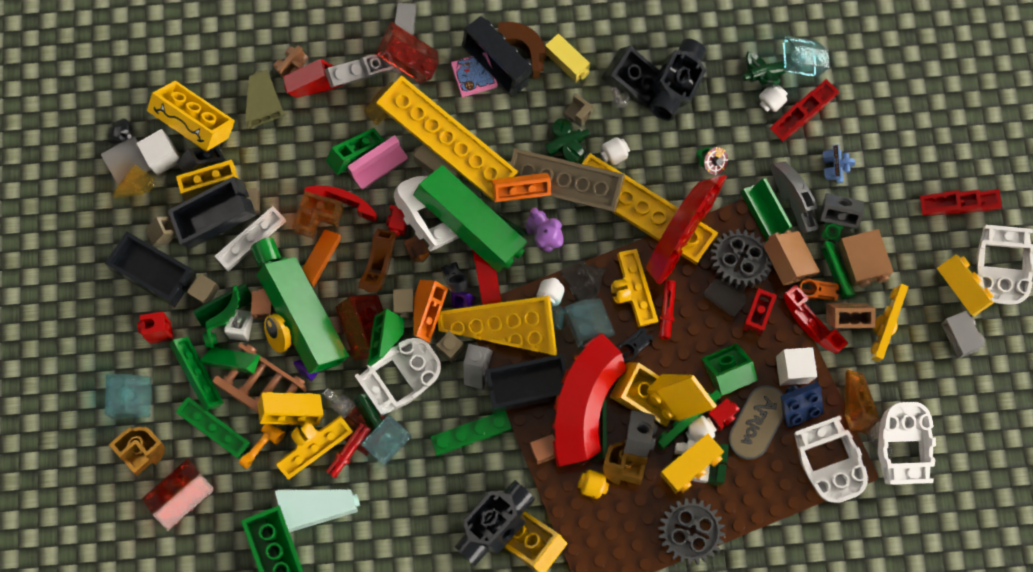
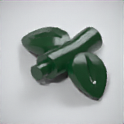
M747 52L746 65L749 70L747 73L742 74L743 81L755 82L759 80L761 84L778 85L780 84V78L777 75L785 74L786 66L782 61L766 64L759 56L752 52Z
M563 118L557 119L552 126V133L556 138L545 144L549 156L562 150V154L567 161L582 164L584 161V150L579 143L584 142V138L590 136L588 129L573 131L569 121Z

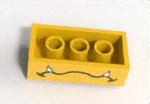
M173 81L154 91L147 111L154 115V117L179 132L206 152L229 138L235 120L177 81Z

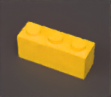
M232 160L176 176L180 193L185 201L231 177L239 179Z
M955 254L937 267V269L972 316H976L994 303L991 299L994 296L987 287L984 289L981 286L980 282L982 280L976 272L972 273L969 270L968 266L970 264L964 256L960 258L959 255Z
M266 392L261 393L257 403L260 424L300 425L304 422H310L312 425H319L323 417L320 394Z
M707 433L666 467L660 476L675 493L680 490L683 493L692 485L690 481L695 477L699 480L707 473L705 469L708 466L712 465L714 467L722 460L721 456L724 451Z

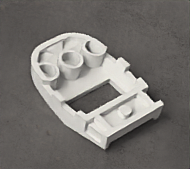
M416 176L403 181L397 186L394 192V199L398 209L402 210L405 216L403 219L406 224H410L416 231L415 235L420 240L424 238L430 245L428 250L432 251L460 237L444 223L430 229L427 228L418 213L419 210L426 208V206L413 194L418 185L428 176Z
M985 225L983 227L976 255L977 274L982 280L980 282L981 286L984 289L987 287L994 297L991 299L994 303L1018 304L1029 296L1033 284V244H1031L1030 234L1033 233V229ZM985 246L1023 249L1022 270L984 266Z
M411 338L391 348L381 360L372 366L367 365L368 368L360 375L357 373L355 378L382 416L409 404L427 390L437 380L441 371V364L438 356L426 341L419 338ZM390 361L394 362L413 390V392L396 402L376 373V370Z
M903 402L894 404L885 411L881 418L878 456L885 484L933 483V479L929 478L930 467L935 465L933 446H936V438L932 437V416L929 410L921 403ZM919 441L920 463L891 464L887 454L888 442Z
M840 416L794 433L800 462L816 493L822 499L832 503H840L857 497L865 490L868 482L867 471L861 459L862 453L854 443L849 430L845 431L840 423L842 419ZM841 438L849 458L813 471L805 451Z

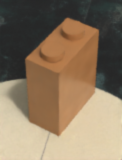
M879 229L845 237L840 240L838 245L853 287L859 285L862 288L870 285V282L877 281L881 283L889 280L894 271Z
M789 230L782 234L774 233L763 244L783 286L810 279L820 272L799 231L791 232Z
M826 303V323L834 328H875V308L866 303Z

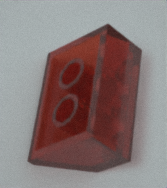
M390 22L375 55L420 83L431 80L438 66L437 50L393 22Z
M378 295L351 296L335 308L354 360L368 359L374 317L383 311V307Z
M186 459L147 493L142 500L152 515L169 530L171 527L176 526L187 513L192 512L195 506L203 499L208 498L215 489L189 459Z

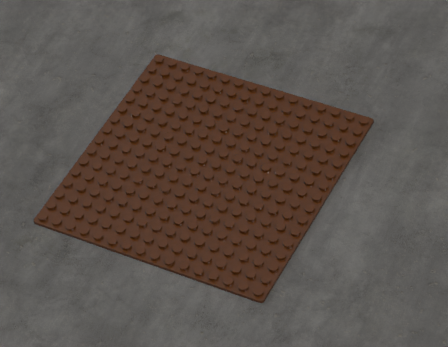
M744 199L709 212L700 221L718 232V236L713 243H715L718 237L721 238L722 233L728 235L729 230H731L735 234L737 229H739L741 234L747 230V235L749 236L754 232L755 239L761 237L760 243L767 242ZM648 236L500 294L502 302L537 298V292L543 280L555 278L560 281L564 286V294L560 304L552 308L557 355L564 354L567 370H570L575 361L574 357L580 355L585 349L583 346L598 334L603 333L618 348L620 344L625 342L640 328H645L647 330L646 334L648 336L651 335L654 340L652 344L647 345L641 350L632 362H639L659 376L662 374L694 375L707 393L709 391L713 393L717 389L714 387L701 358L737 343L753 361L758 380L748 386H743L721 396L720 400L715 403L717 407L727 398L730 402L733 401L739 408V411L734 415L736 419L751 392L760 386H773L783 394H787L786 390L791 385L779 384L776 356L784 349L813 348L817 377L809 384L817 381L821 386L824 414L790 428H787L783 418L766 452L761 457L752 460H743L737 457L729 445V433L736 419L727 426L724 423L723 430L720 432L718 430L715 431V437L713 438L718 445H729L727 463L725 464L727 465L725 483L722 486L690 481L692 485L685 492L682 493L680 490L675 493L660 476L666 467L680 457V455H674L675 444L687 443L689 440L685 433L688 431L687 428L663 451L656 446L659 441L658 437L665 430L670 432L674 428L672 424L676 420H670L667 427L658 424L656 435H652V438L656 439L653 450H649L641 485L623 480L618 485L606 478V482L609 483L606 495L602 494L598 499L582 495L580 488H578L582 472L586 473L587 470H594L604 474L603 466L605 460L602 462L585 460L559 467L554 458L537 465L530 447V442L551 434L555 438V429L552 428L557 411L554 410L555 401L507 410L509 422L553 529L567 542L562 551L571 572H657L680 562V557L678 556L674 560L672 559L673 552L666 554L669 547L661 546L665 539H659V536L664 534V532L659 531L658 528L664 526L660 519H667L664 512L671 513L669 506L672 505L677 508V501L684 505L685 498H687L689 503L695 498L696 504L704 500V507L711 504V512L717 509V513L714 516L722 517L718 524L725 525L724 528L720 529V532L725 533V536L719 537L724 543L825 502L826 500L816 493L801 465L794 433L837 416L842 418L840 423L845 431L849 430L854 443L862 453L861 459L868 476L867 484L878 479L874 465L815 341L799 326L785 302L784 294L790 288L788 285L783 286L773 265L766 280H762L760 285L755 283L754 287L751 288L747 284L746 289H743L742 285L739 284L736 289L735 283L728 286V280L721 282L722 276H715L717 270H711L713 263H709L711 258L709 254L712 250V243L697 265L680 256L673 272L661 284H658L648 272L646 266L659 241ZM748 246L744 247L743 252L734 268V272L738 271L744 259V256L748 250ZM637 249L658 318L657 324L638 327L632 305L628 302L618 304L614 301L613 297L616 296V293H611V285L615 280L623 279L617 257L619 252ZM666 280L676 282L673 317L675 319L674 323H672L670 340L659 339V316L662 310L664 283ZM758 288L777 295L761 337L756 335L757 331L750 329L747 331L742 330ZM668 294L667 307L669 306V296H670L669 294ZM760 297V298H759V299L764 300V301H766V302L769 301L767 298H764V297ZM482 302L476 303L472 305V307L482 305ZM476 339L478 346L493 351L489 369L555 356ZM622 347V348H620V351L622 352V355H623L629 348H627V347ZM631 352L625 359L631 358L633 356V352ZM618 379L613 383L605 397L607 450L610 444L614 445L626 439L627 426L632 411L610 398ZM795 384V385H796V386L798 387V389H799V388H802V387L807 386V385H809V384ZM712 410L706 411L703 416L707 418L708 413ZM841 438L805 451L813 471L849 458ZM680 515V520L683 523L687 524L690 522L689 515ZM701 521L699 523L702 530L707 531L710 529L708 522ZM677 524L674 525L675 528L684 529ZM693 527L687 530L690 536L698 534L694 532ZM681 533L673 535L676 542L681 543L684 541ZM698 534L705 539H709L707 535ZM694 540L693 547L697 550H702L703 543L700 540Z

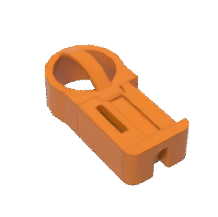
M805 279L798 285L804 294H812L806 295L809 298L808 300L823 299L835 302L838 299L839 294L836 293L839 290V285L837 283ZM808 283L812 285L814 290L802 289V284Z

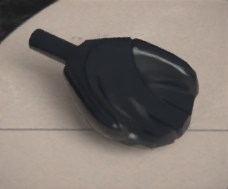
M122 118L113 122L108 130V142L120 143L131 139L132 126L127 119Z

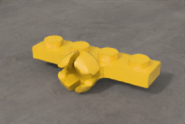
M637 249L619 252L617 257L623 279L615 280L611 285V293H616V296L613 297L614 301L618 304L628 302L632 305L638 327L657 324L658 318Z
M901 283L892 289L889 297L892 299L890 306L887 305L884 313L875 318V328H873V331L879 337L877 342H874L871 347L870 353H873L871 360L879 362L885 356L890 338L897 331V319L909 287Z
M341 415L320 430L315 429L310 422L300 424L302 426L301 430L298 427L293 430L291 437L297 444V447L276 462L277 467L288 480L353 433V430Z

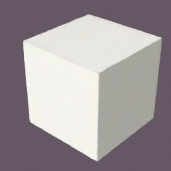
M162 129L137 143L148 166L158 176L178 165L177 162L181 157L171 139Z
M813 348L784 349L776 356L780 385L809 384L817 377Z

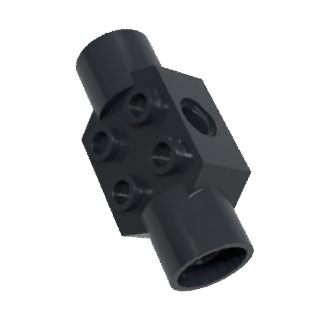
M684 39L679 49L666 57L651 86L655 97L649 110L657 118L671 121L679 107H683L692 101L706 72L705 67L701 63L706 53V48L700 42L694 39Z
M516 480L503 493L490 491L464 519L463 523L466 534L454 547L474 566L488 552L498 554L525 524L523 513L534 502V496Z

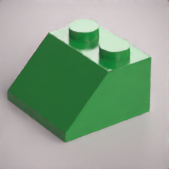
M737 343L701 358L714 387L722 396L758 380L753 361Z

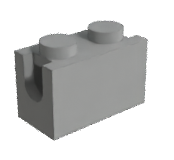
M968 310L946 318L941 323L958 359L977 352L985 346L984 337L980 332L978 333L975 319L969 314Z

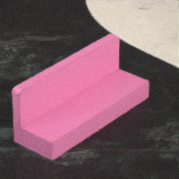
M394 135L347 167L353 179L363 190L406 162L408 156L402 150L399 140Z

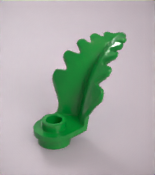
M236 285L233 286L232 298L228 306L220 314L206 321L207 332L203 333L206 348L211 347L213 349L214 344H218L216 333H212L211 330L226 325L229 319L235 316V310L239 307V294Z

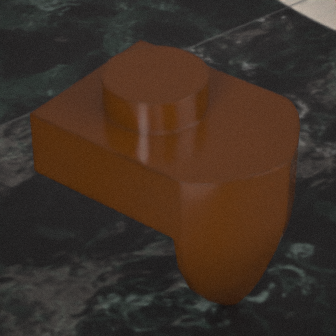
M415 236L404 241L413 262L423 263L429 257L430 252L424 238L420 240Z

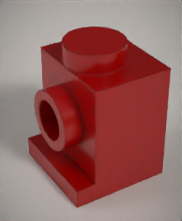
M390 205L391 215H388L386 226H388L389 231L396 232V237L400 235L405 236L408 226L403 219L405 216L397 206Z
M727 398L710 411L707 417H710L716 429L720 432L724 428V423L727 426L736 419L734 415L739 411V408L733 401L730 402Z

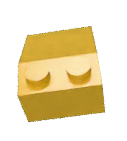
M627 362L625 365L627 371L619 377L610 398L630 410L655 415L654 422L667 427L670 420L662 415V410L652 402L650 394L647 392V389L660 376L639 362Z
M662 374L647 389L652 402L660 407L662 415L668 420L680 421L716 407V404L694 375Z
M524 512L525 524L504 548L536 572H546L567 545V542L557 532L527 512Z

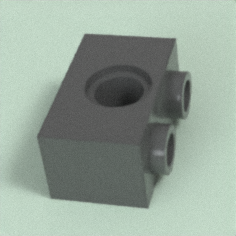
M826 193L821 207L820 221L859 229L864 214V201Z
M631 411L623 453L648 457L649 450H653L656 439L652 438V435H656L658 425L654 423L655 415Z

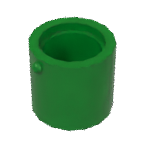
M273 238L259 240L250 247L259 270L265 262H276L282 259Z

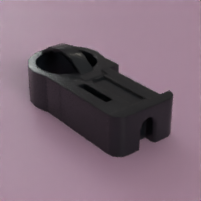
M457 262L451 263L450 266L445 265L441 267L443 277L451 292H462L468 287L466 276L463 272L459 271Z
M640 328L618 346L619 350L622 347L629 348L623 354L625 364L632 362L641 350L647 345L652 344L654 338L646 334L647 330L645 328ZM631 352H633V356L631 358L625 359Z

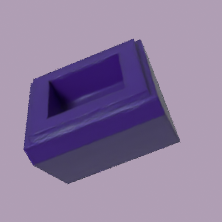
M451 292L453 308L472 307L475 296L465 292Z
M302 360L294 361V366L299 374L310 381L319 373L309 374Z

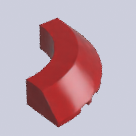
M723 174L698 182L678 208L646 266V269L656 283L661 284L673 272L683 252L681 250L682 247L686 246L700 221L711 210L727 178L726 175Z
M603 333L592 338L583 346L585 349L580 355L574 357L575 361L572 367L566 371L562 379L563 387L561 393L556 397L554 410L557 411L552 428L555 429V441H553L554 456L559 467L588 460L601 452L599 418L602 405L613 383L627 371L622 352Z

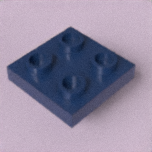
M817 381L799 389L796 385H791L786 390L787 394L780 396L784 423L787 428L824 414L821 386Z

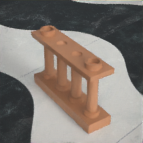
M240 343L238 345L242 352L257 354V350L249 344L244 346ZM261 356L255 373L250 375L242 387L237 389L232 385L239 371L230 370L227 376H223V378L216 375L212 381L215 386L257 414V403L260 396L252 399L248 395L250 394L249 390L266 367L273 371L275 375L262 393L272 392L282 378L291 383L285 393H295L297 389L303 392L307 390L304 385L305 381L296 375L294 378ZM274 424L277 427L282 426V424Z

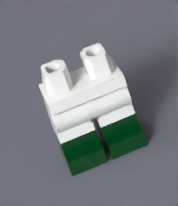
M688 440L687 443H676L674 455L681 456L696 442ZM720 444L719 446L724 451L721 456L722 460L714 467L712 465L708 466L705 469L707 473L699 480L695 477L692 481L722 486L725 483L727 466L725 464L727 463L729 445Z

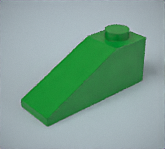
M371 128L332 147L326 163L338 175L348 170V165L385 142V140L375 128Z
M388 309L383 310L374 317L367 365L372 366L381 360L403 335L404 318Z

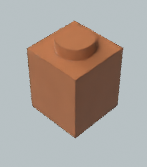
M264 288L252 291L251 315L253 318L265 319L267 316L274 314V307Z
M553 434L530 442L537 465L555 458L553 449L555 438Z

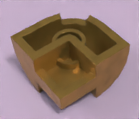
M146 426L130 427L109 444L136 476L143 472L151 463L157 465L165 452L163 443Z
M624 439L620 443L610 444L603 466L606 478L620 485L621 480L641 485L648 457L623 453Z

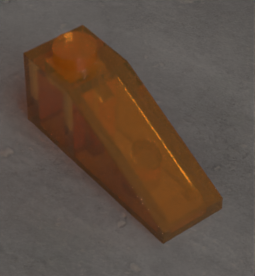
M847 370L845 375V417L850 430L867 434L880 418L864 374Z

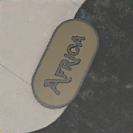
M765 385L754 389L749 395L728 437L731 450L737 457L743 460H752L761 457L766 452L784 418L780 397L784 394L779 389Z

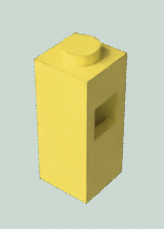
M559 33L545 45L546 55L575 82L587 77L590 72V63Z

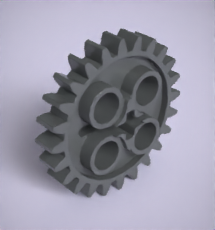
M739 229L736 230L735 234L731 230H729L728 235L722 233L721 238L718 237L715 243H713L709 254L711 256L709 263H713L711 270H717L715 276L721 275V282L728 280V286L735 283L736 289L739 284L742 285L743 289H746L747 284L751 288L754 287L755 283L760 285L762 280H766L773 265L763 246L765 242L760 243L761 237L755 239L754 232L750 236L747 235V230L743 234L740 233ZM748 246V250L744 256V259L738 271L734 272V268L743 252L744 247Z
M685 498L684 505L677 501V508L670 505L671 513L664 512L667 519H660L664 526L659 527L658 530L664 532V534H661L659 539H665L661 546L669 547L666 554L673 552V560L678 556L680 557V563L687 559L688 565H691L692 560L695 561L696 565H699L700 559L706 563L708 561L707 555L714 558L715 556L712 551H720L717 544L722 545L724 543L719 537L725 536V533L720 532V529L724 528L725 525L718 524L722 517L714 516L717 513V509L711 512V504L704 507V500L696 504L695 498L692 499L691 503ZM680 515H689L690 522L687 524L683 523L680 520ZM701 521L708 522L710 529L707 531L702 530L699 523ZM677 524L684 529L675 528L674 525ZM693 527L695 533L707 535L709 539H705L698 534L690 536L687 530ZM681 533L684 541L681 543L676 542L673 535ZM694 540H700L703 543L702 550H697L693 547Z

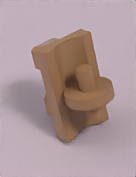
M297 45L296 48L290 46L285 51L287 58L284 61L277 60L273 64L283 80V76L302 68L309 59L303 52L302 47Z

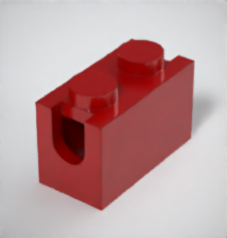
M758 288L742 330L747 331L750 329L757 331L756 335L761 337L777 297L776 294ZM760 297H764V298H767L769 301L766 302V301L761 300V299H759V298H760Z
M164 312L139 315L141 322H137L138 332L150 344L173 340L172 322Z

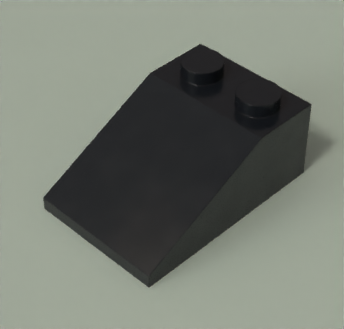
M627 46L618 50L601 79L616 91L649 109L655 97L651 86L660 70L632 46Z

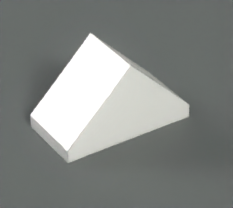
M235 310V316L229 319L224 329L229 339L249 342L253 322L251 311Z

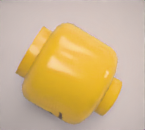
M587 470L586 473L582 472L578 488H580L582 495L598 499L602 494L606 495L609 483L606 482L605 474L594 470Z

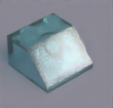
M789 36L783 37L785 72L818 77L829 69L828 50L818 41Z
M587 299L565 306V315L578 348L586 345L600 333H603L607 338L615 335L602 299Z
M129 374L106 375L105 414L109 418L150 417L151 378Z

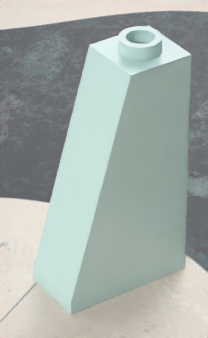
M351 490L275 491L278 505L281 507L289 532L358 512L357 506H360L357 494L353 495Z

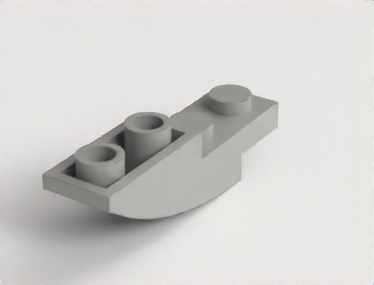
M392 49L366 56L359 60L325 69V73L332 88L399 68L400 64L395 50Z

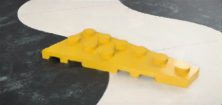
M550 296L440 312L438 329L441 332L447 333L450 331L455 335L557 355Z

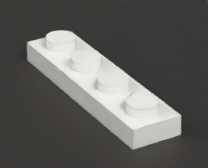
M272 206L218 252L215 258L227 271H230L252 252L250 247L255 242L268 238L286 222V219Z

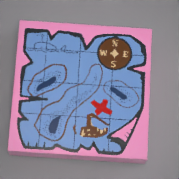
M482 53L491 66L487 53ZM473 56L451 62L462 98L498 87L496 79Z

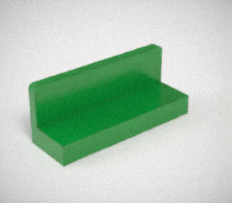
M762 178L756 185L745 188L740 192L766 241L769 240L768 237L777 232L782 234L792 227L766 178Z

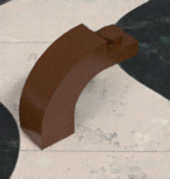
M498 22V33H502L511 46L519 47L528 53L531 59L533 79L540 78V71H544L543 61L546 60V50L539 35L533 29L521 23Z
M377 228L373 235L366 270L359 281V289L376 293L382 289L392 259L396 232Z

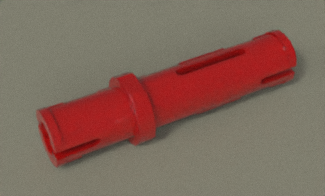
M666 280L664 283L662 310L659 316V339L670 340L672 323H674L675 319L673 317L676 282L672 280ZM668 294H669V295H670V296H669V306L667 307Z
M363 422L360 423L342 450L336 453L335 460L326 470L332 477L337 478L344 466L350 463L349 459L369 431H371V428L366 427L367 425Z

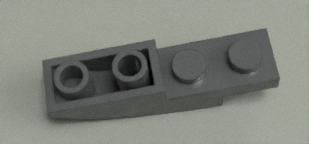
M785 161L771 164L770 166L783 201H790L801 234L818 230L819 227L813 213L814 210L818 209V206L804 180Z

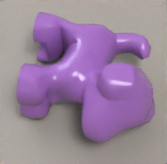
M532 208L529 212L530 216L527 218L525 230L528 235L536 234L534 238L536 246L548 253L554 248L561 247L563 244L562 223L555 218L547 219L543 211Z

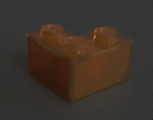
M305 191L292 225L294 232L313 239L319 222L338 227L344 211L342 202Z

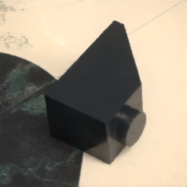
M217 146L207 152L200 147L187 149L177 164L183 173H188L222 163L226 159Z

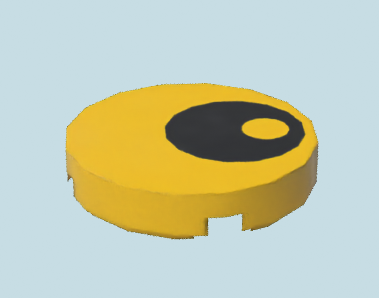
M272 314L265 318V335L272 349L282 353L291 346L290 330L288 326H284L283 322L285 320L279 314Z

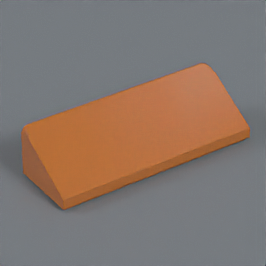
M547 173L491 180L494 202L551 196V177Z
M324 230L302 268L313 288L342 239L338 233Z

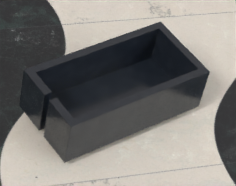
M481 15L464 28L462 47L496 79V82L511 98L528 85L532 70L530 62L518 53V50L506 41L502 33H498L493 28L489 20H485ZM483 53H487L491 66L484 57Z
M231 177L168 210L180 245L194 248L256 216L251 200L247 199L249 194L244 181Z
M127 231L105 262V265L114 273L173 307H176L184 292L182 289L185 288L187 290L196 276L192 268Z
M564 354L486 369L485 375L493 413L555 401L557 395L561 393L563 387L561 382L567 371Z

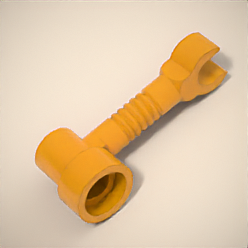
M264 424L261 429L264 434L249 453H246L240 459L239 464L248 469L256 455L269 440L276 445L281 442L286 432L272 424Z

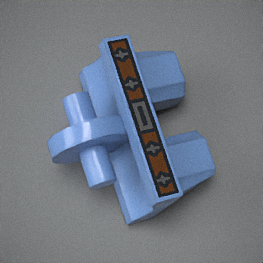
M838 144L833 145V149L823 151L824 162H834V167L824 168L826 180H836L837 183H844L843 167L844 172L849 173L850 167L855 165V160L849 158V153H844L842 159Z

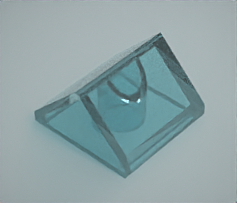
M388 415L361 445L384 468L408 443L412 435Z

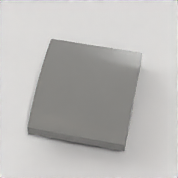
M135 136L101 154L119 187L152 170L141 153Z

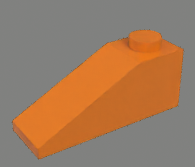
M420 280L414 295V336L428 343L431 341L448 291L446 286L437 281Z

